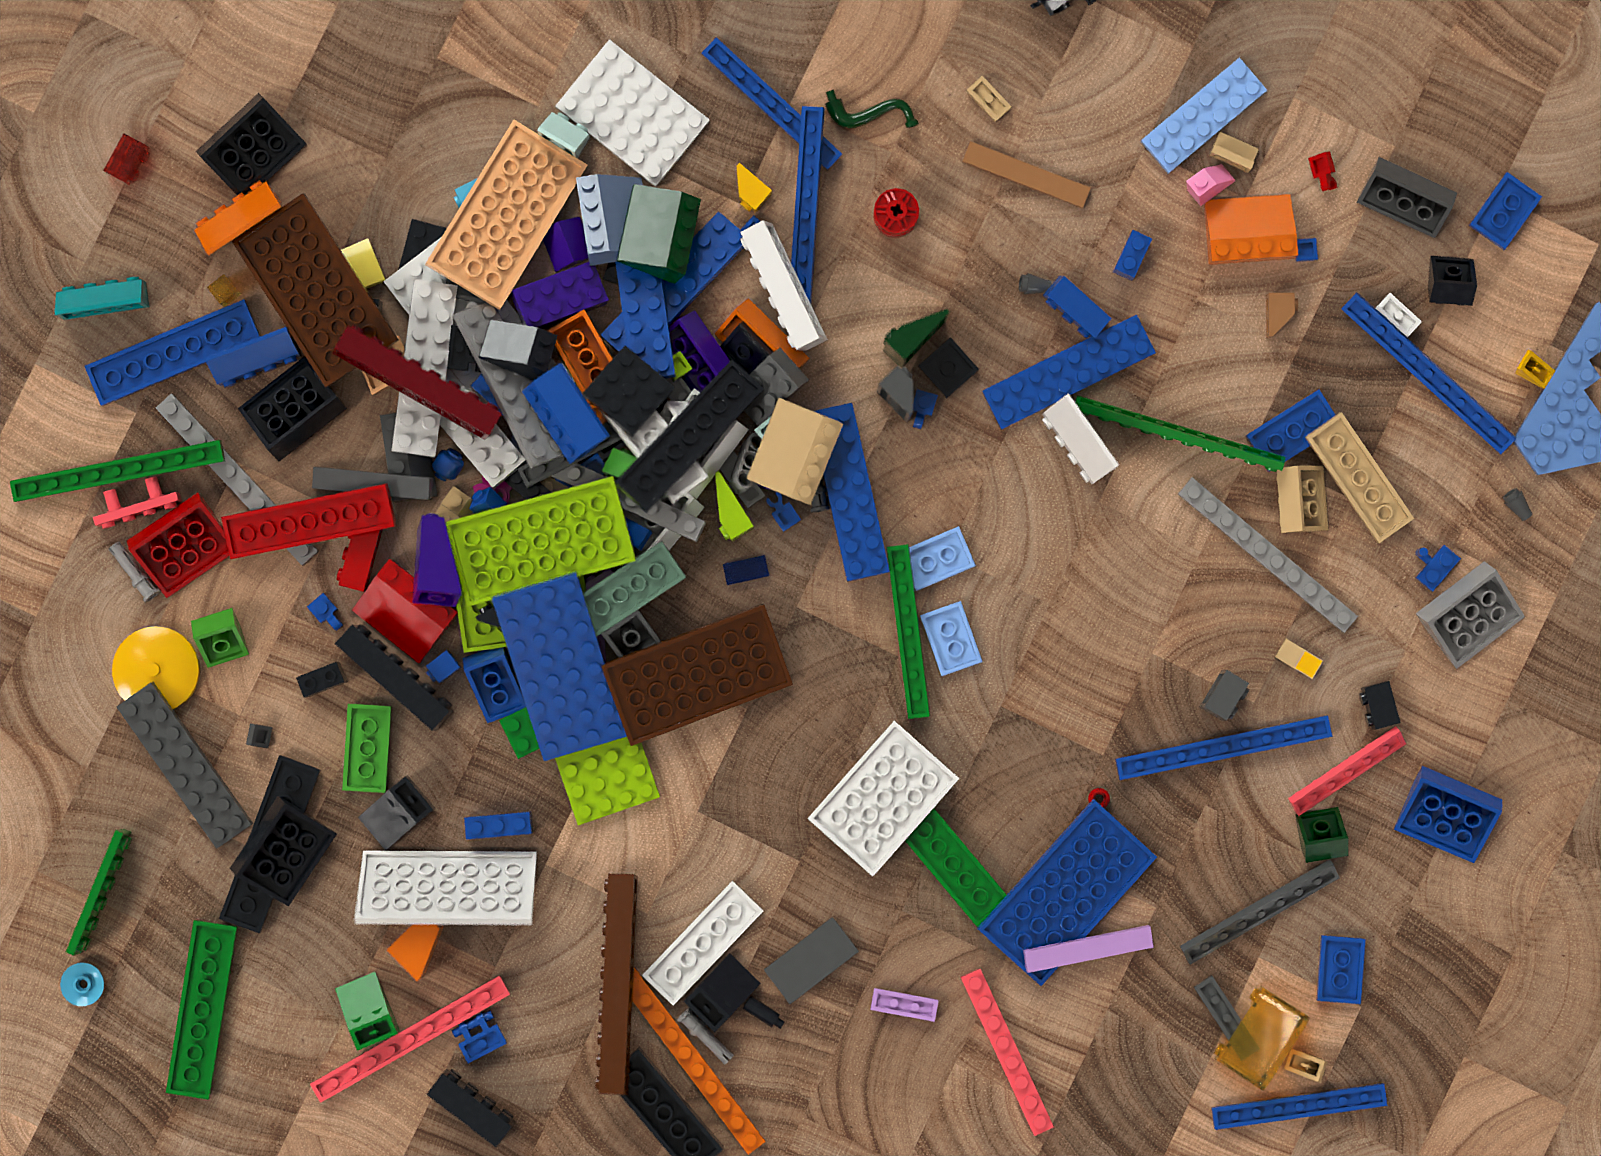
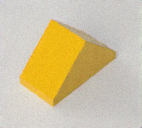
M1527 350L1515 374L1545 389L1555 370L1531 350Z

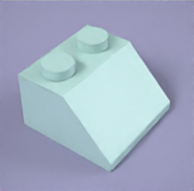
M551 112L539 126L538 134L578 158L590 139V135L587 133L588 129L579 123L575 126L568 122L570 118L560 112L557 115Z

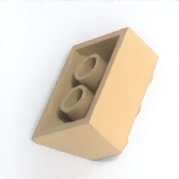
M1324 466L1283 467L1282 471L1277 470L1276 480L1278 483L1281 533L1328 530Z

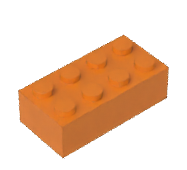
M585 309L547 330L558 335L555 347L581 393L588 388L613 359Z

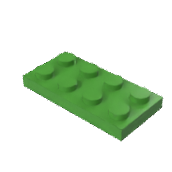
M348 704L342 790L387 792L392 706Z

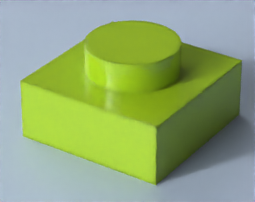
M681 351L673 355L676 377L671 378L673 382L693 369Z

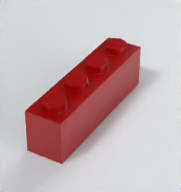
M383 529L348 536V539H350L349 547L344 548L342 559L345 562L343 568H339L336 578L339 581V586L365 592L369 584Z

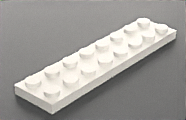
M414 279L404 358L407 360L411 358L417 360L422 364L421 368L427 371L432 369L442 375L441 379L445 381L451 325H453L458 285ZM399 392L391 451L435 457L441 415Z

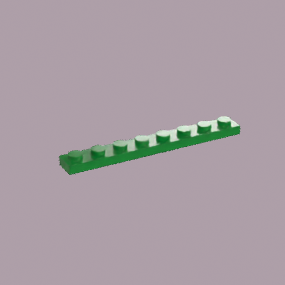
M909 544L887 547L908 719L930 717Z

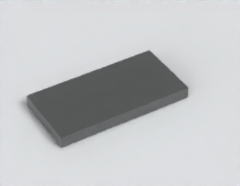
M831 917L767 966L764 971L788 1003L791 1004L859 951L836 920Z

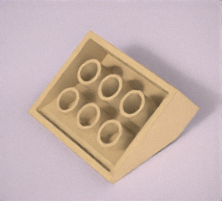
M778 398L746 479L811 505L843 424L835 419Z

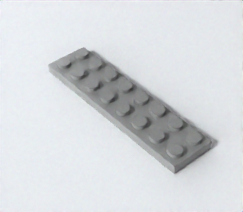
M484 303L456 313L453 318L529 467L534 468L563 457L562 451L522 393L533 380L478 358L489 321L503 322L497 308L489 303Z

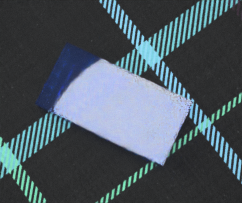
M765 555L723 564L727 585L769 577Z

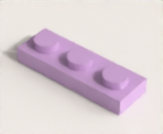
M874 988L870 1010L935 1022L939 1000Z

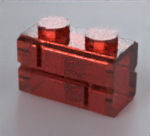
M123 133L103 171L127 185H130L131 182L134 183L140 173L138 168L141 163H146L149 158V147Z

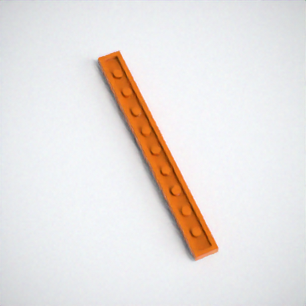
M634 967L633 1003L749 1155L765 1143L766 1140Z

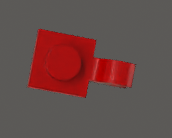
M1330 151L1308 158L1313 178L1320 179L1322 191L1336 189L1337 183L1331 176V173L1336 171Z

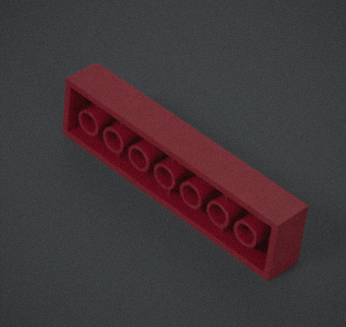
M347 325L332 352L333 355L483 440L490 436L502 414L498 411L499 408L490 402H487V404L479 400L480 397L471 391L465 393L460 390L461 386L454 381H444L441 379L442 375L432 369L427 371L421 368L422 364L413 358L407 360L402 357L403 353L393 347L388 349L383 346L384 342L374 336L370 339L363 335L364 331L355 325L349 327Z

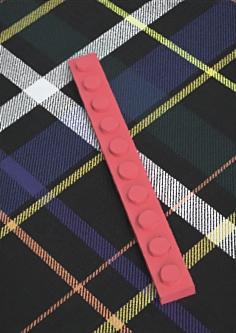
M499 975L315 1080L310 1085L321 1103L511 993Z

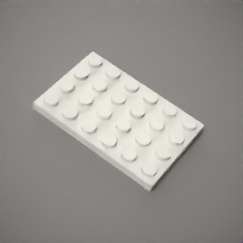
M610 39L555 105L557 109L576 124L579 123L586 127L588 134L654 187L659 185L710 122L706 116Z
M893 721L808 819L870 875L874 876L959 778L899 724Z

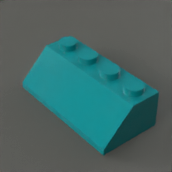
M139 277L126 278V282L118 283V280L105 281V285L99 286L96 283H88L83 285L84 288L75 289V286L63 287L62 291L56 292L54 311L56 316L63 320L148 308L150 306L146 282L139 279Z

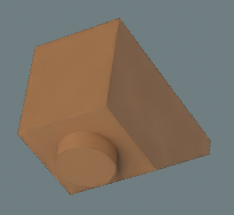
M1268 293L1266 295V338L1273 337L1295 315V311H1298V298H1295V293Z

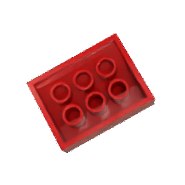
M199 492L127 540L128 549L166 598L229 556L224 528Z
M389 559L372 580L352 611L420 664L457 618L458 612L451 606L412 603L414 576L394 560Z

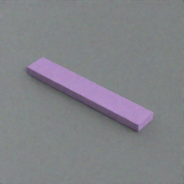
M1145 925L1023 950L1026 971L1030 973L1153 948L1151 927Z

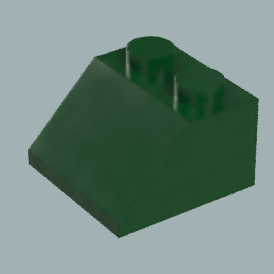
M1338 807L1305 812L1300 816L1296 814L1300 845L1306 863L1349 856L1348 836Z

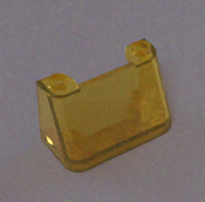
M1260 986L1259 989L1255 988L1249 997L1252 1000L1250 1003L1251 1007L1229 1041L1224 1044L1220 1043L1215 1049L1214 1054L1216 1056L1214 1059L1263 1091L1309 1021V1016Z

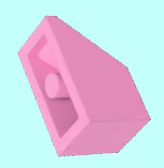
M1220 164L1203 168L1189 178L1186 184L1188 192L1202 206L1235 182V179Z

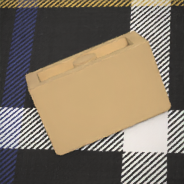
M1220 132L1209 156L1249 173L1258 153V148Z

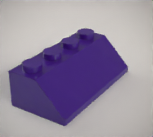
M694 310L674 322L669 327L673 355L681 351L693 368L682 376V379L691 392L694 388L701 392L730 360Z

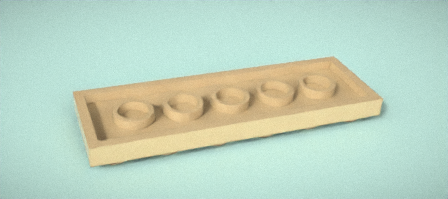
M1339 412L1305 436L1377 543H1381L1414 519L1342 412Z

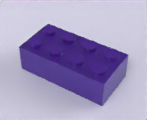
M589 262L513 289L510 294L522 325L541 329L564 321L584 309L588 312L602 307L609 301L595 265L590 266Z

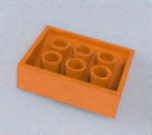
M261 180L250 186V192L245 195L243 192L232 198V204L227 207L223 204L214 210V216L209 219L205 216L196 222L198 227L194 231L208 256L281 207V201L267 181L263 183Z
M1290 194L1214 199L1204 204L1209 265L1295 259L1298 256L1297 233Z

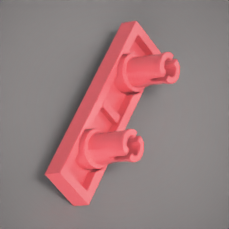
M157 476L145 479L150 498L147 501L123 508L120 505L116 489L105 491L103 494L108 511L105 514L93 517L95 526H102V529L115 526L114 522L123 520V523L136 519V515L143 514L144 516H149L157 513L156 509L164 507L165 510L175 508L177 503L182 502L180 493L162 494Z

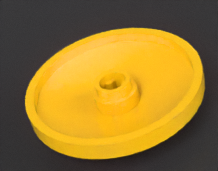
M147 627L132 633L120 644L113 659L112 677L115 687L124 701L149 683L154 682L174 710L183 705L194 693L200 677V663L195 648L182 634L165 627Z

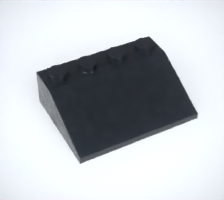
M258 93L210 137L196 153L236 195L241 192L245 195L251 191L250 186L261 180L262 183L268 181L306 143Z
M305 356L238 408L266 449L278 462L347 409L330 386L325 387Z
M277 796L229 869L239 879L289 907L337 833L295 805Z

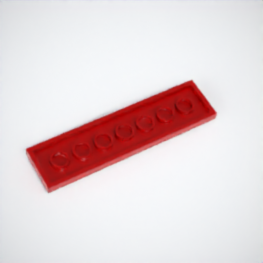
M388 483L221 517L230 559L397 526Z

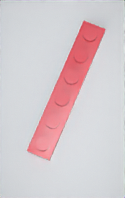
M1395 726L1385 732L1382 736L1367 744L1364 748L1348 757V759L1289 797L1288 800L1296 814L1300 816L1406 745L1400 730Z

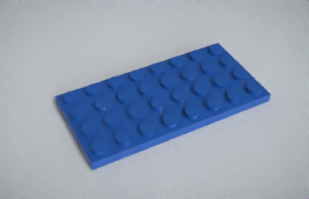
M569 573L492 596L543 760L547 761L627 737L601 667L605 662L577 573Z
M1093 799L977 929L1034 981L1042 986L1058 967L1028 973L1026 971L1023 950L1085 938L1152 864L1157 856Z

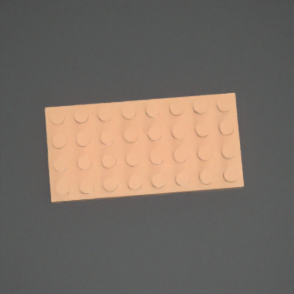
M513 120L425 265L500 310L577 184L576 177H581L587 164L516 120Z

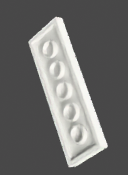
M447 369L445 381H454L461 386L460 390L468 393V390L452 371ZM440 416V426L493 489L518 470L517 468L527 462L497 425L493 428L490 436L483 440L445 417Z
M655 411L639 431L631 437L601 412L636 458L668 427L659 413ZM696 461L668 490L666 496L674 504L705 481L708 475Z
M731 881L642 976L674 1005L764 910L736 883Z

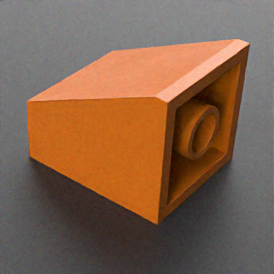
M412 924L387 951L418 981L426 974L444 925Z

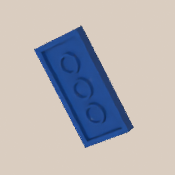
M1317 390L1245 436L1252 447L1286 457L1285 461L1308 448L1310 444L1305 436L1334 417L1335 413L1321 391Z

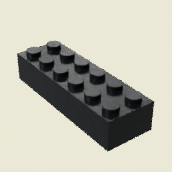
M352 624L335 642V645L431 731H437L454 712L451 709L452 704L444 697L438 698L434 694L436 690L429 683L419 681L420 675L412 668L406 669L402 665L404 661L395 653L390 655L386 651L388 647L381 640L372 639L370 637L372 632L364 625Z
M640 1046L630 1054L628 1095H620L671 1156H716L720 1153L724 1146Z

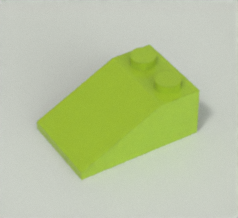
M717 471L715 477L719 518L722 525L719 530L726 540L730 538L733 542L754 529V526L721 473Z

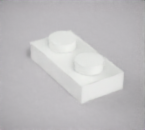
M1391 293L1375 308L1407 338L1422 322Z

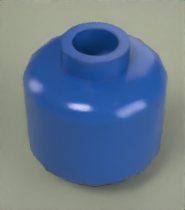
M452 448L441 450L432 464V468L436 472L435 476L442 481L447 479L455 480L464 466L463 456Z

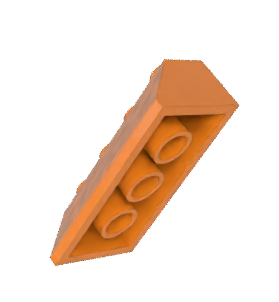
M749 298L731 313L715 333L724 342L733 330L744 321L773 352L781 348L799 369L810 359L803 351L796 350L795 347L792 348L788 342L787 335Z

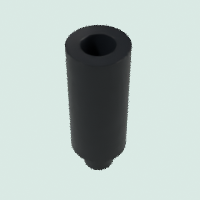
M752 996L749 997L742 1008L771 1028L775 1025L781 1029L785 1021L778 1018L779 1013Z

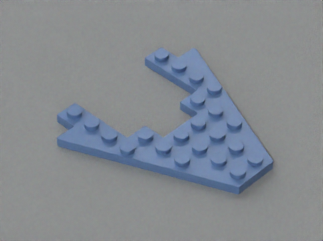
M1597 302L1591 309L1557 365L1546 388L1542 390L1515 434L1516 440L1513 443L1536 475L1601 462V413L1584 391L1601 378L1589 361V359L1601 352L1600 302Z

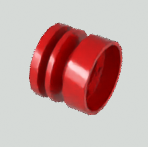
M893 188L886 190L875 202L873 214L875 226L880 233L887 237L900 238L906 236L913 231L917 224L919 215L918 202L913 194L905 189ZM899 207L902 214L893 216L892 210Z

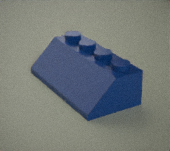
M287 327L207 356L205 361L216 383L227 388L237 384L236 380L244 378V380L256 377V373L262 370L265 372L277 369L276 365L283 362L285 365L297 361V357L301 356L295 339Z
M562 363L534 380L522 391L570 464L588 455L610 436Z

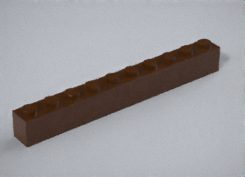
M608 874V879H605L604 882L607 901H604L603 904L606 922H603L602 926L605 944H602L601 948L604 966H601L600 970L603 988H600L599 992L602 1010H599L598 1014L601 1032H598L597 1036L600 1054H597L596 1058L599 1076H596L595 1088L598 1089V1094L628 1095L638 885V876L635 874Z

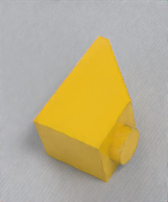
M738 163L739 200L742 201L740 205L748 212L752 210L756 213L772 195V190L742 164Z

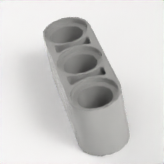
M756 432L743 441L729 481V488L738 495L746 492L754 484L753 481L746 479L751 467L746 464L745 460L749 461L752 465L762 439ZM751 441L757 445V448L752 445ZM739 479L743 480L745 485H742Z

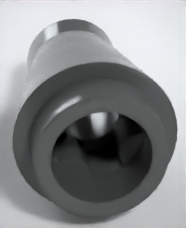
M1029 273L1026 275L1022 274L1019 279V292L1024 294L1045 293L1052 285V282Z
M1514 488L1503 496L1504 504L1520 517L1522 521L1532 516L1533 513L1522 491Z

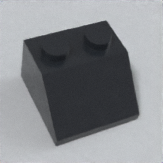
M1430 256L1428 277L1429 302L1473 306L1477 289L1474 259Z

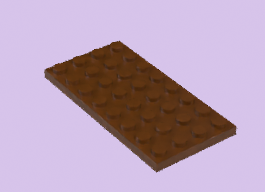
M304 193L231 241L325 387H329L356 369L355 366L332 354L347 325L349 327L353 325L359 327L364 331L363 335L370 339L372 336L384 342L383 346L386 348L399 340Z
M764 604L757 605L601 665L630 746L793 685Z

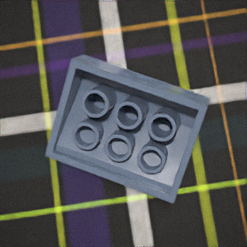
M601 174L576 177L590 266L617 262L632 186L634 184L643 185L642 178Z

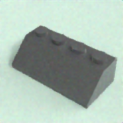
M1378 157L1357 203L1435 238L1454 206L1457 192Z
M897 365L879 383L877 393L907 423L913 413V375L905 367L900 368Z
M396 413L380 415L388 474L433 478L432 497H437L432 457L392 452ZM392 496V501L395 503L417 500L414 498Z

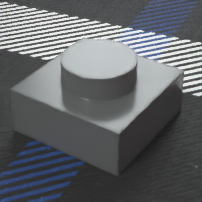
M250 723L246 745L269 748L273 727Z

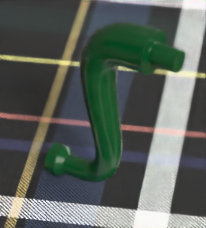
M834 90L826 92L829 101L825 103L826 109L831 119L841 127L851 129L863 126L893 109L903 111L907 120L905 123L906 128L919 125L918 120L914 118L909 104L901 99H889L866 110L850 114L846 112L842 99L836 98Z

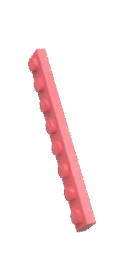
M979 968L962 976L961 980L1033 1135L1036 1136L1053 1128L1050 1117L981 969Z

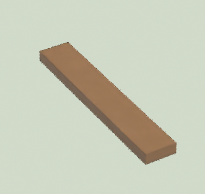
M971 141L962 163L1082 209L1090 191L1088 186Z

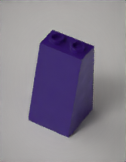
M428 513L422 515L417 528L412 603L456 607L461 596V586L444 517H439L437 514Z

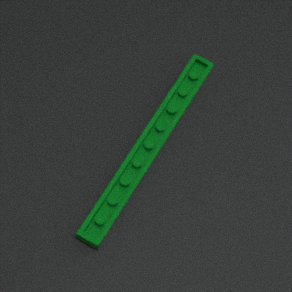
M1077 395L1075 404L1085 416L1095 415L1102 421H1115L1125 428H1131L1132 426L1140 429L1145 434H1159L1165 440H1179L1183 445L1190 447L1196 445L1209 453H1214L1215 451L1223 453V456L1226 458L1243 459L1245 463L1250 465L1260 464L1270 471H1282L1286 457L1079 395Z
M217 440L11 480L10 486L13 502H19L225 462L222 441Z

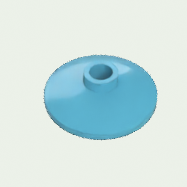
M76 963L67 968L63 973L60 981L61 992L64 998L73 1005H91L103 993V976L99 969L92 964ZM82 980L87 981L88 985L86 988L80 985Z

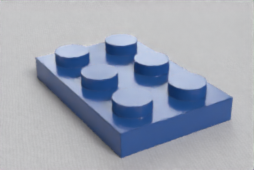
M1506 172L1468 226L1505 250L1542 196Z
M1321 935L1317 1001L1361 1004L1366 939Z

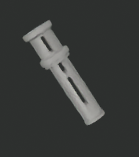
M120 541L108 549L129 575L133 588L138 589L144 597L143 601L145 603L155 598L161 592L149 580L150 576L140 570Z
M689 1007L677 1018L678 1022H682L690 1030L689 1034L697 1036L724 1065L728 1062V1059L730 1060L734 1056L705 1027L706 1023L700 1020Z

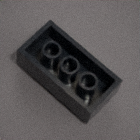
M446 1069L426 1095L494 1147H497L516 1122L512 1119L514 1116L506 1109L501 1111L495 1106L496 1102L486 1095L484 1098L478 1093L479 1089L470 1082L468 1084L461 1080L462 1076L453 1069L450 1071Z

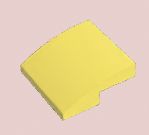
M369 239L341 249L366 289L385 281L384 274Z

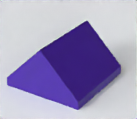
M580 217L558 221L551 225L543 238V242L555 272L589 260L584 227Z

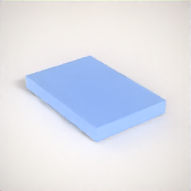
M959 526L909 547L915 591L976 566Z
M961 601L920 615L941 677L982 662Z

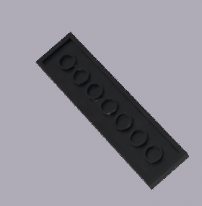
M731 360L626 469L614 484L645 513H648L763 392L764 388Z
M279 755L249 838L277 796L306 812L321 769ZM234 876L219 919L260 934L274 898Z

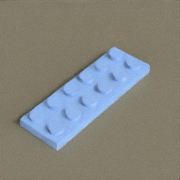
M1239 57L1140 142L1169 174L1263 95L1267 89Z

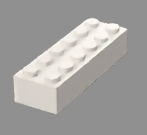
M763 220L741 231L743 237L740 239L745 250L749 249L752 255L750 262L755 270H759L762 276L759 278L760 283L764 289H768L771 295L768 297L769 302L774 309L777 308L780 314L778 320L782 328H786L789 333L787 339L791 347H795L796 350L807 351L827 341L828 339L773 224Z

